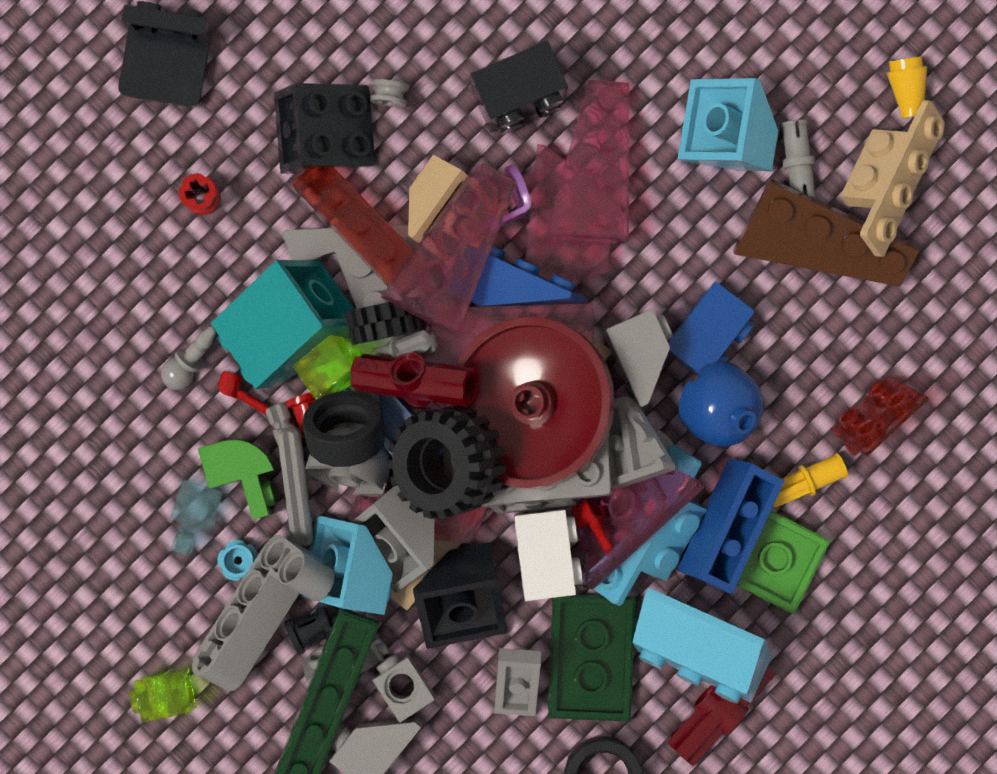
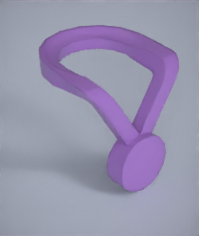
M514 164L505 167V176L518 209L479 225L478 229L481 236L496 232L504 228L505 224L522 219L531 207V199L525 181Z

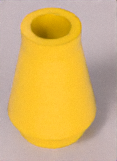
M922 56L889 61L890 72H886L900 109L901 118L913 117L916 115L922 100H925L927 66H923Z

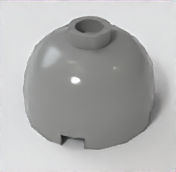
M349 423L348 428L338 427L324 433L346 435L358 431L365 425ZM383 446L377 455L364 463L350 467H332L318 462L309 454L305 469H307L306 474L328 487L339 490L340 484L356 488L353 493L354 495L378 497L383 495L389 478L390 469H388L387 459L390 458L389 453Z

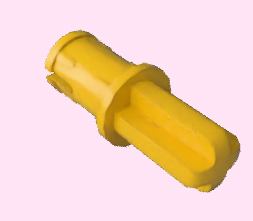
M836 453L809 467L798 466L799 471L781 478L784 480V483L773 507H779L808 493L810 496H814L817 489L842 478L849 477L841 456Z

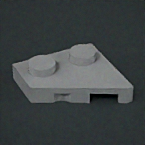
M622 396L615 399L613 423L609 433L612 489H620L674 471L675 464L635 398Z

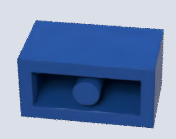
M715 281L674 332L673 338L668 340L670 346L668 355L697 377L701 376L704 373L700 369L705 365L718 361L727 362L729 357L724 354L725 350L733 340L740 344L754 326L749 319L755 311Z

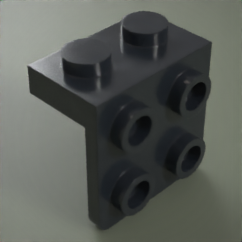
M137 1L136 6L124 5L121 21L127 27L128 34L118 85L119 92L125 97L190 108L197 107L201 101L213 28L207 18H202V12L188 8H178L177 13L161 11L162 6L146 1Z

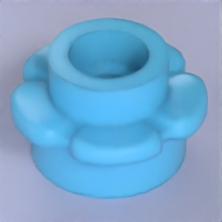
M233 540L228 542L226 548L219 552L217 558L218 566L222 568L223 575L226 578L238 581L240 578H244L258 553L251 544L246 545L242 540ZM237 556L242 558L241 564L235 563L234 560Z

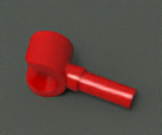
M223 371L218 383L219 391L224 395L245 402L265 415L266 409L270 406L250 393L240 390L244 377Z
M586 501L574 506L571 509V516L575 518V524L581 529L590 526L604 553H611L614 547L601 522L605 517L603 507Z

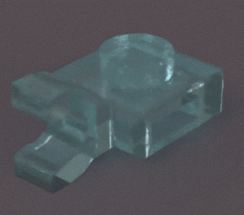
M187 480L182 481L170 517L172 520L181 522L171 548L172 551L191 556L199 528L209 532L212 531L224 495L223 492L212 488L209 489Z

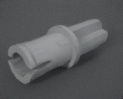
M421 330L409 336L398 335L391 339L389 344L371 350L372 353L369 354L397 358L402 354L414 352L424 357L436 351L438 347L435 341L436 334L433 331L426 332Z

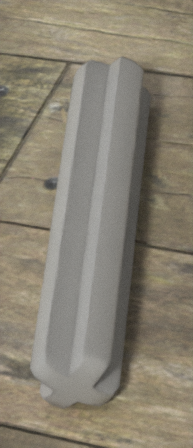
M297 427L282 428L278 431L277 438L291 541L300 546H308L313 543V526L301 431Z

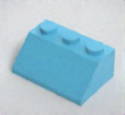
M651 588L647 589L632 641L637 651L641 652L639 658L662 669L664 663L679 670L677 673L678 677L696 686H700L701 681L717 687L715 693L728 701L738 703L741 698L751 703L772 659L766 640Z

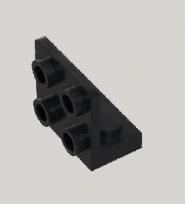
M295 83L274 92L280 174H296L313 167L368 168L375 165L370 91L367 85Z

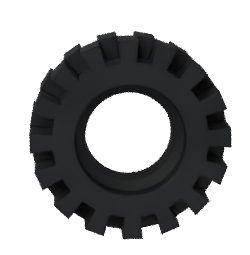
M419 296L345 312L352 345L426 329Z

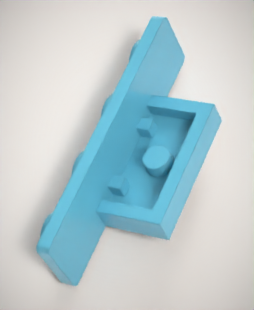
M674 444L669 446L667 452L675 464V470L651 478L613 545L614 550L608 554L592 582V588L615 605L621 606L640 572L665 581L668 580L707 511L697 502L684 497L701 467V461Z

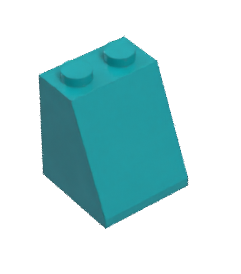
M276 260L211 322V325L219 335L220 344L233 355L241 367V374L244 379L253 385L255 389L280 386L348 338L350 335L345 312L355 309L320 260Z

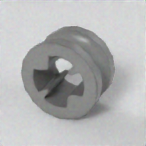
M386 79L373 80L372 86L376 88V93L371 95L370 102L388 107L402 108L407 106V100L403 98L405 92H409L408 84Z

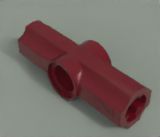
M414 352L402 354L397 358L362 354L360 357L354 358L350 368V384L355 391L404 398L409 405L414 407H423L431 402L468 407L470 403H475L479 393V374L475 368L425 362L419 354Z
M769 666L752 701L776 675ZM710 685L694 703V710L669 735L670 737L666 742L683 759L694 766L722 734L727 735L741 722L749 710L748 705L750 702L741 698L738 703L728 701L715 693L717 687Z

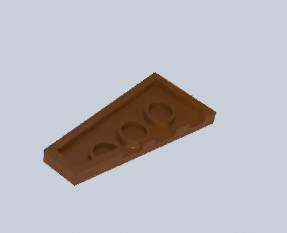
M771 178L733 249L734 255L899 287L920 251L918 246L895 236L885 256H875L860 236L864 221Z

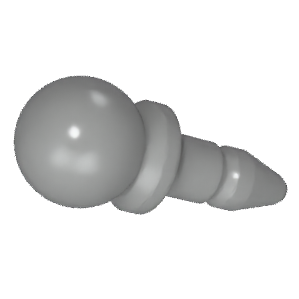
M213 326L199 333L195 338L196 341H193L186 350H177L175 358H171L164 363L161 369V378L168 388L182 390L191 384L194 372H198L201 368L200 358L213 343L216 334Z

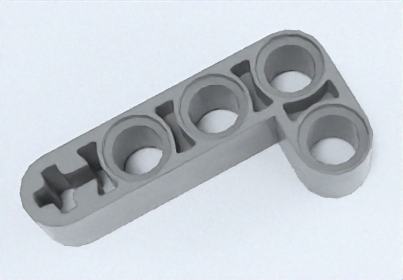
M275 535L270 538L197 650L192 663L194 675L227 691H234L240 687L298 595L301 594L313 601H319L330 592L335 579L333 569L314 553L284 536Z

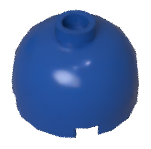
M718 361L705 365L700 369L704 374L699 376L694 383L689 380L683 388L679 400L680 421L687 427L688 432L710 446L729 447L739 444L752 435L758 427L764 412V400L758 383L734 363Z

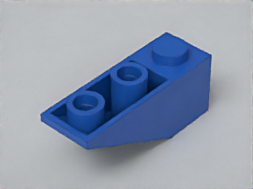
M484 242L480 249L465 245L446 288L447 291L472 303L496 311L584 303L586 299L585 296L573 291L576 286L575 283L555 274L552 275L549 281L538 276L540 267L517 258L515 265L503 260L506 252Z

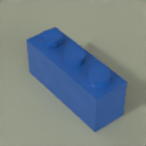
M728 458L705 508L707 511L699 523L697 531L693 534L677 571L712 588L732 595L784 480L752 463Z

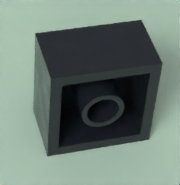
M548 40L470 73L471 90L490 133L500 130L501 135L512 132L524 125L522 121L524 118L536 113L539 118L549 116L561 109L560 103L566 99L568 85Z

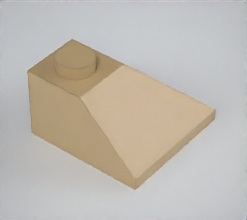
M433 155L409 188L408 236L454 272L465 245L480 249L482 243H487L493 235L491 233L481 236L478 226L492 219L502 217L508 214L509 211L461 169Z

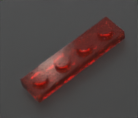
M313 167L307 169L292 181L294 189L399 300L404 298L432 274L430 267L334 167Z

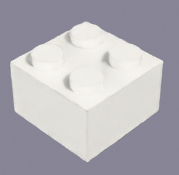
M563 508L514 514L525 601L576 595L575 585L583 584L580 559L578 557L571 558L570 543L577 542L575 518L572 516L566 517V511Z

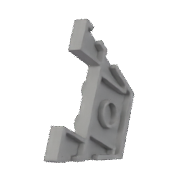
M408 225L297 229L281 232L292 260H319L336 254L356 309L419 296L424 317L440 304L418 243L408 236ZM394 337L352 345L351 339L348 338L329 350L327 355L330 363L345 359L349 364L341 378L342 380L350 372L355 357L372 353V349L389 344ZM340 368L333 370L335 374L338 372Z

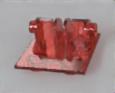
M889 375L884 380L874 384L869 390L868 395L858 405L844 412L830 432L845 442L844 446L853 456L861 452L868 457L922 407L929 398Z

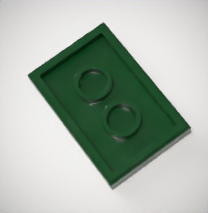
M576 594L552 598L548 718L631 722L634 653L632 641L635 627V596H627L621 606L611 603L602 595Z

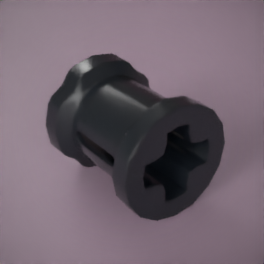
M323 604L317 606L316 612L301 619L284 621L290 640L299 655L306 652V647L326 639L333 625Z

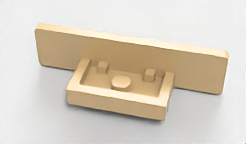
M922 100L908 132L872 129L840 196L847 206L871 208L861 229L860 236L875 256L884 257L890 243L894 240L906 208L912 202L913 193L919 180L927 170L932 152L943 135L945 122L930 100Z

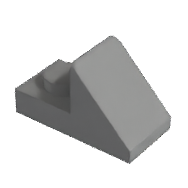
M499 648L494 714L536 715L541 651L523 648Z

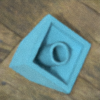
M756 78L691 79L678 160L738 171L772 172L778 129L760 80Z
M316 515L313 528V543L310 545L309 551L328 564L335 574L334 584L330 592L318 602L343 609L385 615L386 605L391 596L393 573L368 528L364 525Z

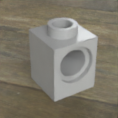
M396 653L376 666L379 674L374 676L372 681L399 723L435 700V693L409 654L400 659ZM397 674L408 675L413 680L414 689L407 695L396 694L390 685L392 677Z

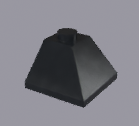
M490 542L449 550L413 588L427 649L508 633Z

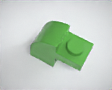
M226 440L198 448L209 489L242 481L252 520L273 514L271 506L277 504L271 482L263 481L262 474L276 471L277 468L271 456L264 449L254 443L241 440Z

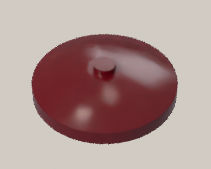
M513 318L498 323L482 332L461 354L455 366L475 368L479 374V393L475 403H470L468 407L462 406V409L470 407L477 410V417L485 416L491 421L488 426L490 430L497 429L500 438L497 439L498 446H504L506 454L501 456V463L506 464L505 474L498 476L503 485L532 489L554 486L576 476L598 455L606 442L613 423L615 411L614 386L602 355L580 332L563 323L547 318Z

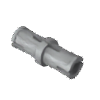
M795 120L781 123V128L783 130L786 159L782 163L783 169L788 170L789 186L817 199L812 166L816 165L815 156H810L807 120H798V123H795Z

